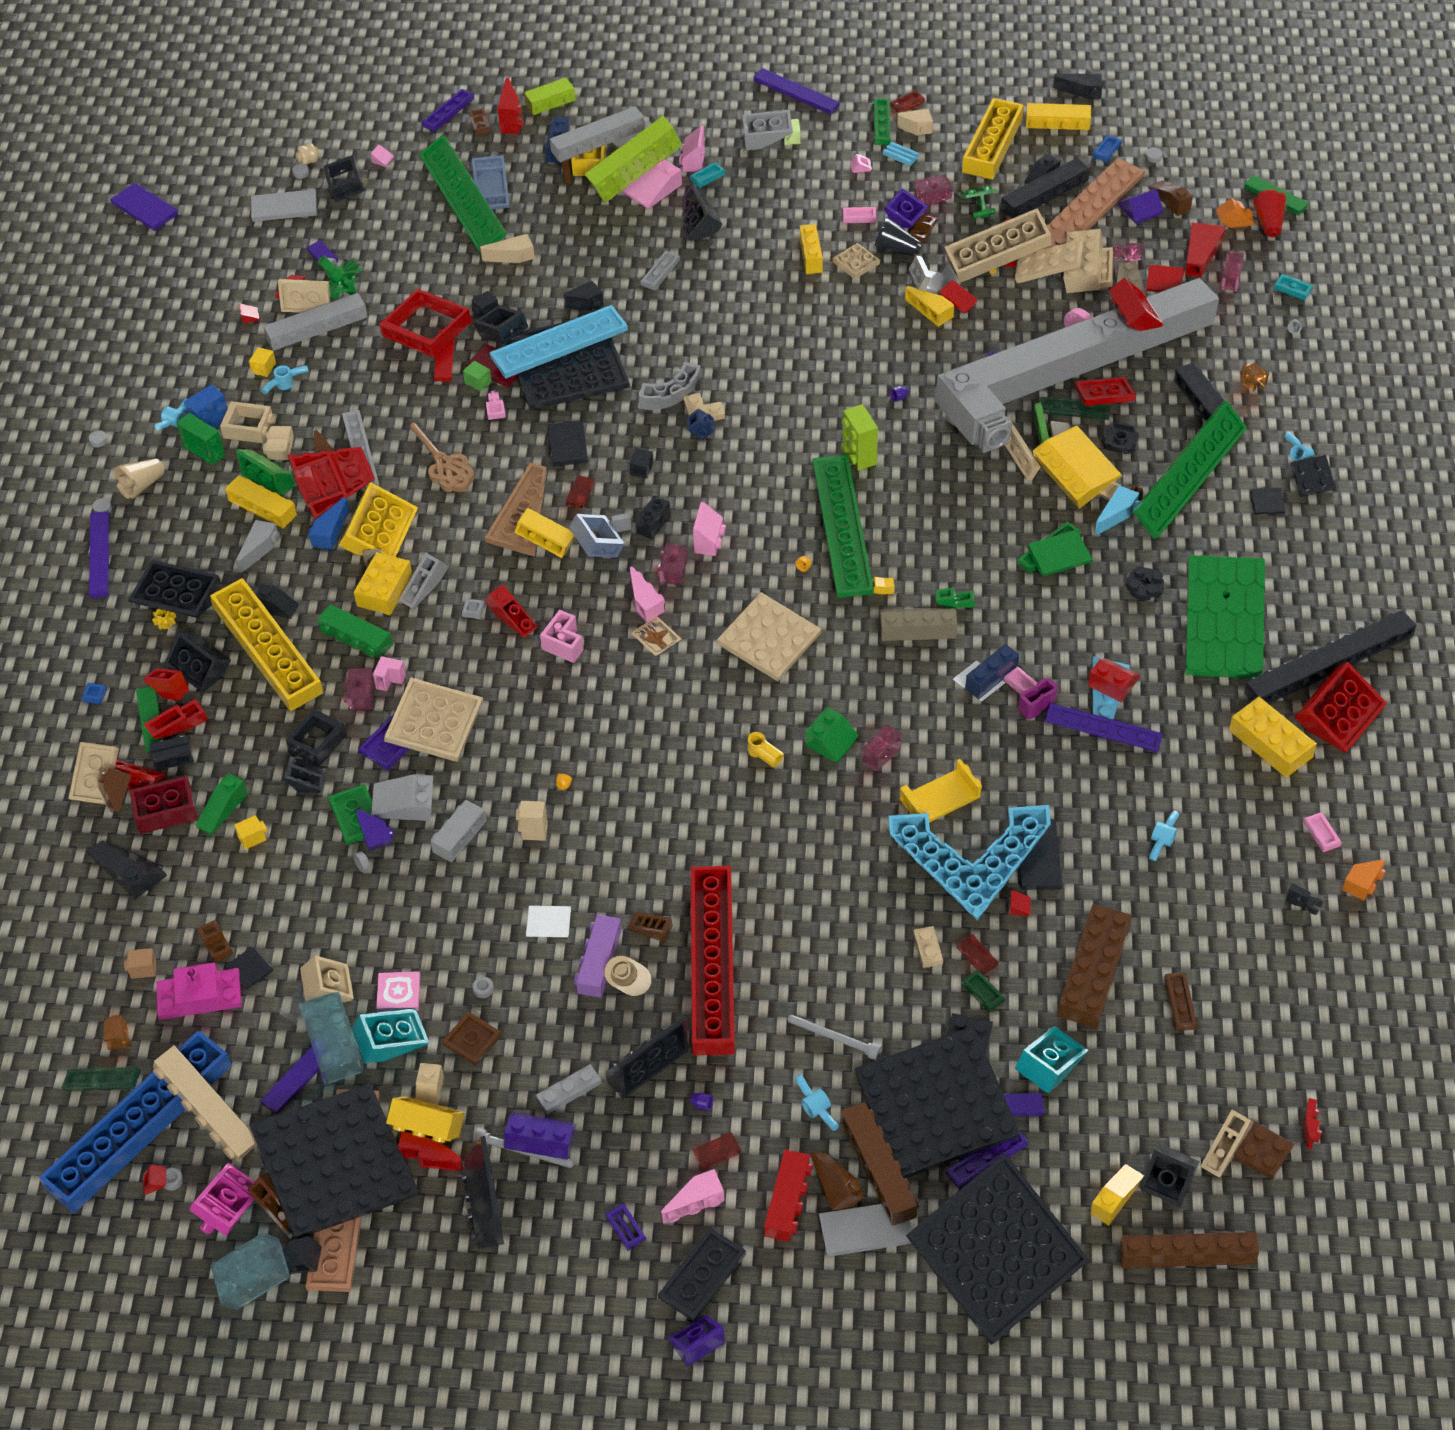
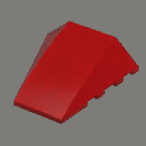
M362 447L337 449V451L327 450L320 453L309 452L302 455H288L294 479L308 511L315 520L343 497H350L375 480Z

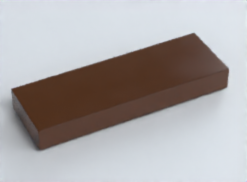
M1186 973L1165 974L1164 980L1175 1030H1197V1022Z

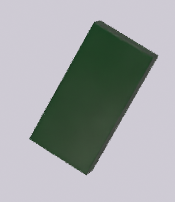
M978 970L962 981L965 989L988 1012H991L1005 1001V997Z

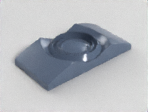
M504 155L472 158L474 182L491 209L510 208Z

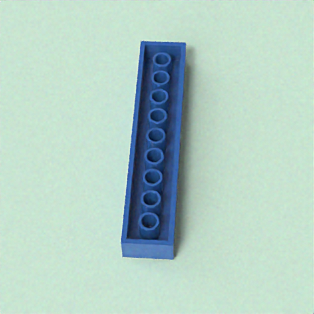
M199 1030L178 1048L210 1086L232 1066L228 1053ZM152 1072L39 1177L44 1189L72 1214L76 1213L185 1110L181 1104L182 1099L178 1095L174 1096L168 1090L167 1082L164 1079L160 1080Z

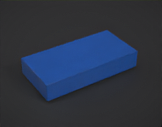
M1107 135L1093 152L1092 157L1107 163L1121 146L1122 140Z

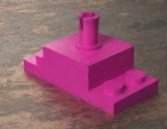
M214 962L174 969V978L156 981L159 1020L242 1007L239 968L218 971Z
M228 1163L189 1208L192 1213L204 1220L200 1225V1229L206 1234H211L215 1228L227 1236L255 1200L247 1191L255 1181Z

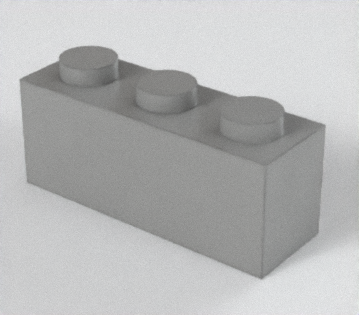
M465 800L462 805L455 809L450 819L444 822L439 832L432 836L431 846L433 853L453 862L486 823L485 810Z

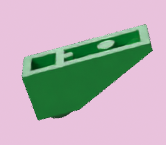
M228 773L213 791L195 825L196 828L212 836L248 795L244 781Z

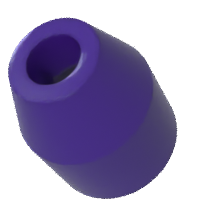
M898 386L890 390V396L894 402L903 400L909 395L907 387Z
M703 1092L694 1093L691 1096L690 1103L697 1109L710 1111L714 1098L711 1094Z

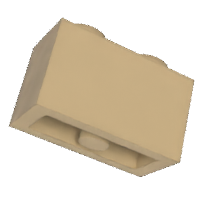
M521 801L520 809L516 810V820H519L518 832H521L522 840L546 841L548 821L545 802Z

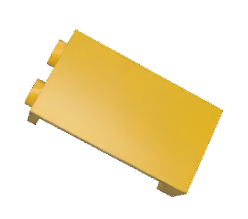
M958 759L956 770L913 791L907 785L901 787L899 799L910 814L929 813V822H932L980 798L982 785L979 779L971 774L969 766L967 764L964 765L961 759Z

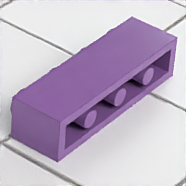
M597 914L595 922H591L590 939H586L584 948L586 953L585 956L580 958L579 967L581 969L579 973H576L574 985H577L578 994L602 998L607 982L604 976V969L609 960L614 958L622 931L620 918Z

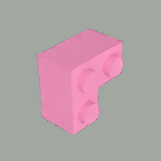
M559 610L540 635L542 650L574 663L583 652L582 636L576 634V616Z

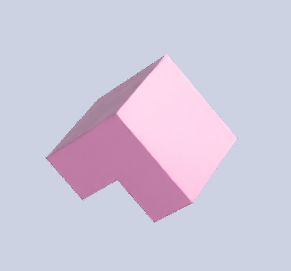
M381 656L373 673L376 689L388 691L391 682L403 684L406 677L404 662Z

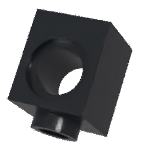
M635 449L629 463L631 476L648 478L654 464L653 451Z

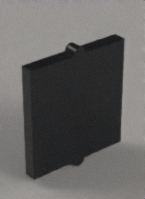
M1264 487L1251 489L1255 515L1285 514L1281 488Z
M253 946L241 955L238 954L237 958L225 966L227 969L239 968L240 984L245 990L257 982H261L264 977L274 971Z

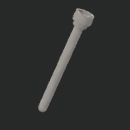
M789 1015L787 1018L791 1024L861 1050L872 1060H878L883 1048L881 1044L875 1042L873 1044H866L794 1015Z
M482 1128L476 1130L473 1140L474 1145L481 1136H485L487 1145L490 1144L504 1149V1139L491 1136V1133ZM510 1150L568 1168L574 1165L571 1159L566 1160Z

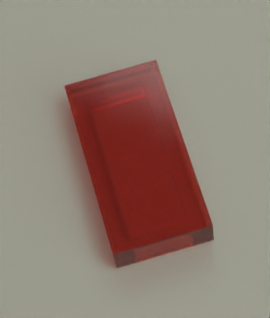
M914 90L890 102V107L897 113L907 112L925 103V98Z
M578 475L566 499V505L583 509L594 487L595 479Z
M973 934L957 943L956 948L982 975L998 966L996 958Z
M732 1132L693 1149V1154L702 1170L741 1153V1148Z

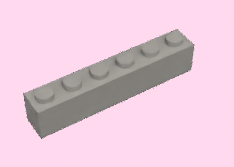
M634 106L550 138L551 152L559 162L643 131L645 129L644 116Z
M356 293L264 325L263 327L266 339L274 351L368 317L366 306L360 295Z

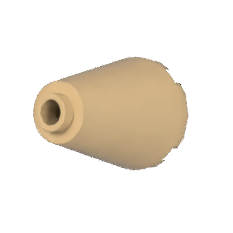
M158 459L123 464L114 468L113 477L114 479L117 478L119 482L116 486L121 494L127 499H133L164 474L165 466Z

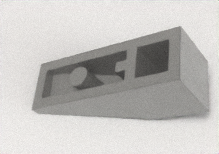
M255 520L236 559L239 572L243 573L273 549L275 542H278L280 536L275 523Z
M425 553L398 601L414 609L438 585L449 566Z

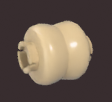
M312 143L299 146L297 153H295L297 162L305 165L317 162L318 156H320L317 146L314 147Z

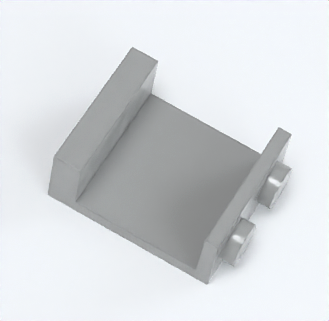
M916 256L909 268L918 290L940 294L939 292L951 280L960 285L951 263H947L943 272L939 273L928 270L923 258Z

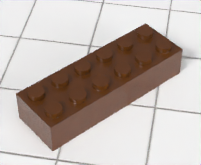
M1092 904L1059 1004L1058 1017L1098 1029L1130 930L1131 914Z

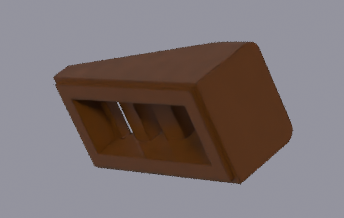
M635 912L627 930L665 942L673 927L672 919ZM638 919L641 920L639 926L635 925ZM648 922L647 926L643 927L644 923Z

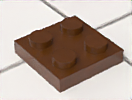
M468 1011L443 1039L442 1044L476 1066L502 1035L501 1031Z
M1255 1122L1235 1153L1234 1159L1273 1180L1293 1149L1294 1143Z

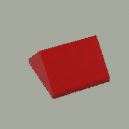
M1149 264L1146 291L1163 292L1182 285L1184 268Z

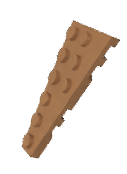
M534 463L528 465L485 536L486 543L535 557L536 544L514 532L519 519L527 508L541 515L547 475L546 467Z

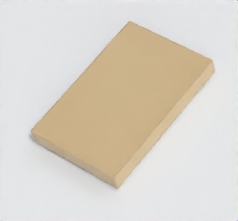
M278 280L281 312L302 313L331 302L329 281Z
M80 742L68 799L107 805L98 789L99 782H97L99 773L104 769H115L119 748Z

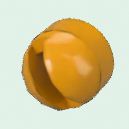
M801 556L796 560L795 564L800 571L806 572L811 567L812 562L809 557Z
M557 774V788L561 790L569 788L572 778L566 774Z

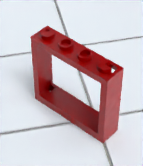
M416 289L379 323L384 338L434 358L472 322L468 308ZM421 306L454 319L432 340L399 327Z

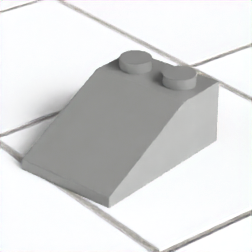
M790 110L742 115L746 150L762 149L793 133Z
M413 774L374 783L371 815L384 819L431 821L433 776Z

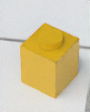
M258 347L249 360L251 372L268 377L276 364L274 352Z
M256 815L234 824L236 834L245 850L266 841L265 832H267V828L263 821L259 822Z

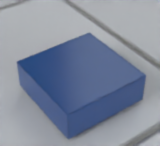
M88 683L82 696L83 702L101 704L107 692L106 685Z

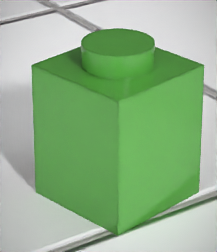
M473 361L463 370L465 383L479 391H482L492 382L490 369L476 361Z

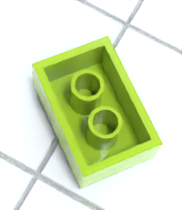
M863 404L843 410V418L841 420L843 425V431H841L843 443H841L843 452L849 456L851 465H854L857 471L877 465V425Z

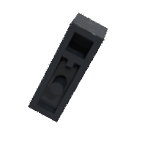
M1054 73L1053 88L1082 98L1101 99L1102 74Z

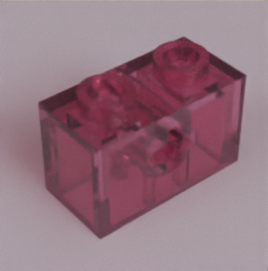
M946 174L915 181L914 194L921 202L929 205L952 199L953 186Z
M1227 251L1221 289L1238 291L1244 253Z
M666 543L665 550H662L660 555V561L662 562L657 566V575L660 577V583L682 585L688 561V546Z
M372 668L349 669L348 677H345L347 692H344V702L348 703L349 711L372 710L374 688Z
M886 724L863 747L862 762L878 772L901 748L902 733Z

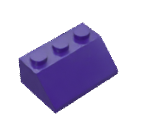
M514 1112L509 1116L505 1129L504 1149L568 1160L577 1124Z

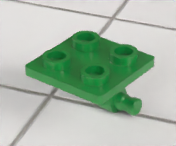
M991 186L978 187L977 191L976 189L963 190L962 194L957 195L958 198H976L980 210L972 213L974 219L981 217V219L988 218L989 215L996 214L995 208L987 209L985 207L984 195L997 192V189H992Z

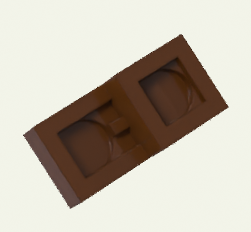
M484 108L469 111L475 135L491 133Z
M572 158L562 161L565 184L571 183Z
M923 214L916 221L915 227L910 231V234L917 238L920 243H924L933 230L937 218Z
M216 920L196 928L215 963L233 955L232 949Z

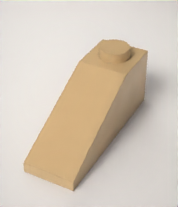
M527 234L480 247L482 261L521 263L535 259L534 248Z
M1231 1110L1200 1167L1220 1178L1254 1122Z

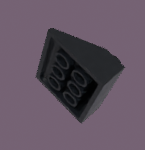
M151 560L128 601L197 618L212 606L210 595L221 590L222 585L219 575Z
M683 1016L667 1028H662L655 1037L644 1041L637 1050L629 1052L622 1061L609 1067L608 1071H606L607 1083L622 1099L626 1098L689 1051L686 1018Z
M481 1136L464 1160L465 1170H461L463 1183L468 1185V1189H464L466 1203L470 1202L471 1208L467 1209L469 1222L474 1223V1228L470 1229L472 1242L477 1241L478 1249L504 1244L486 1138Z

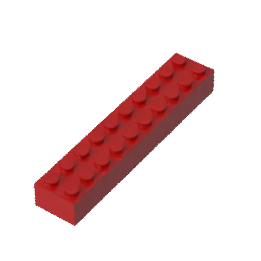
M731 866L691 867L693 1056L735 1055Z

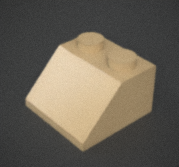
M314 955L300 968L306 1003L325 1007L354 999L348 964Z

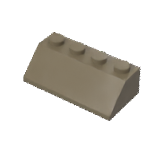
M954 607L879 610L881 641L956 639L957 615Z

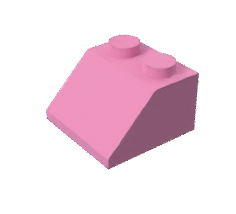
M704 126L698 127L685 138V144L681 146V154L683 155H680V165H683V171L697 172L703 168L705 154Z
M704 502L700 503L693 528L694 553L716 556L717 550L721 549L722 546L721 536L725 535L726 525H723V517Z

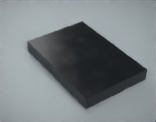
M583 420L548 424L553 467L589 463Z

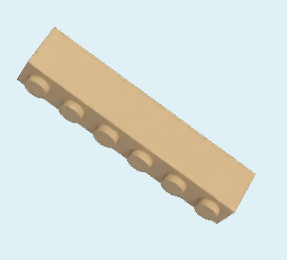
M175 1045L154 1061V1074L160 1080L164 1079L167 1082V1088L174 1096L178 1095L182 1099L181 1104L188 1112L192 1111L196 1115L195 1120L201 1127L205 1126L210 1131L209 1135L215 1143L220 1142L228 1158H234L238 1162L256 1147L246 1125Z

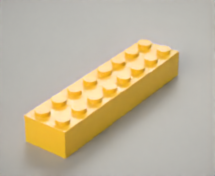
M243 578L210 595L214 610L290 712L323 694L319 678Z

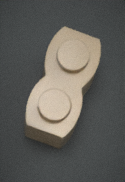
M271 426L269 431L266 432L267 442L263 445V453L267 455L268 460H289L288 455L291 453L294 438L292 426Z

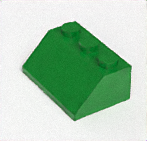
M238 449L236 451L241 473L245 478L264 486L271 492L278 493L281 497L295 487L291 472L282 469L277 463L269 461L264 455L250 450Z

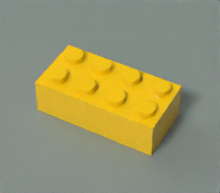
M1260 697L1233 715L1229 731L1286 778L1314 756L1317 743Z

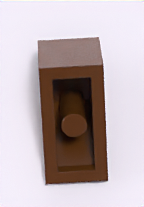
M106 768L99 773L97 782H99L98 789L110 812L118 813L120 812L131 775L112 768Z

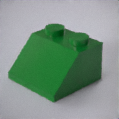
M826 707L805 731V746L838 763L857 741L859 735L842 714Z

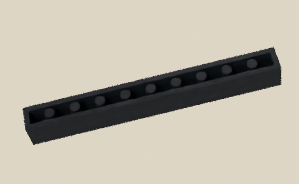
M1404 610L1396 613L1393 612L1386 618L1376 620L1372 624L1361 627L1351 634H1346L1336 641H1330L1319 649L1315 648L1304 656H1298L1291 662L1283 663L1278 668L1268 670L1256 678L1249 679L1246 682L1244 694L1251 702L1258 697L1268 704L1328 677L1337 667L1346 662L1354 665L1412 638L1416 624Z

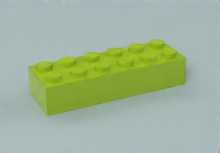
M663 115L586 172L585 175L595 192L606 203L683 145L674 127Z

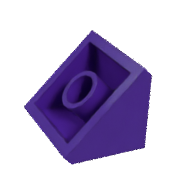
M902 188L885 206L884 210L888 218L899 226L911 228L929 206Z
M1157 189L1149 190L1118 202L1121 209L1135 224L1164 212Z
M707 1315L668 1337L669 1342L686 1367L725 1344L723 1327Z

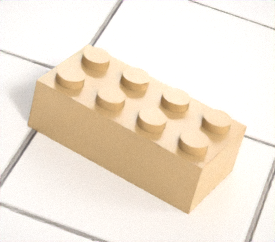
M1101 229L1067 232L1066 243L1081 240L1083 248L1080 267L1064 271L1063 279L1066 292L1100 290L1104 245Z

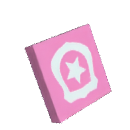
M420 972L379 973L377 1012L414 1008L419 1011Z

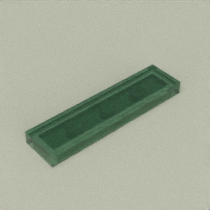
M1041 397L1040 399L1044 414L1109 420L1111 404L1084 406L1081 400Z
M138 1067L69 1069L61 1088L65 1092L135 1089L141 1070Z

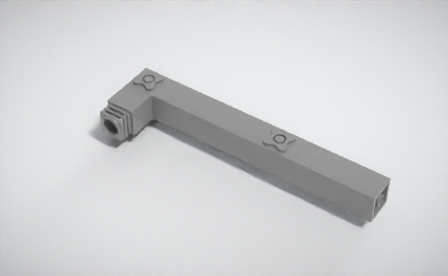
M1200 278L1147 297L1164 325L1162 327L1140 332L1134 327L1131 329L1125 322L1127 320L1126 317H1123L1118 311L1119 308L939 374L937 377L935 402L939 405V410L944 411L946 414L947 422L956 426L971 445H979L983 453L997 449L1009 443L1012 422L1009 421L1007 416L1005 417L1006 408L1003 406L1004 403L1214 324L1219 298Z

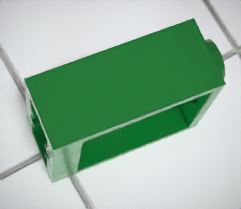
M188 413L177 422L184 448L212 466L225 456L218 430L191 413Z

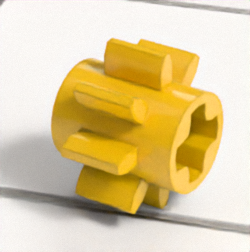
M160 609L153 612L155 617L152 619L153 623L158 625L160 630L162 628L170 629L173 624H176L174 620L176 618L175 613Z

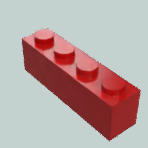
M784 1149L764 1225V1237L790 1242L792 1234L796 1235L798 1229L796 1217L801 1215L803 1209L801 1198L802 1195L806 1196L808 1190L806 1178L807 1176L811 1177L813 1170L809 1154Z

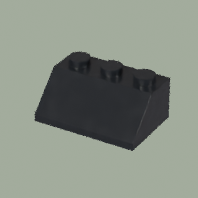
M179 631L164 664L172 670L181 671L187 682L200 692H205L225 675L231 659L195 632Z

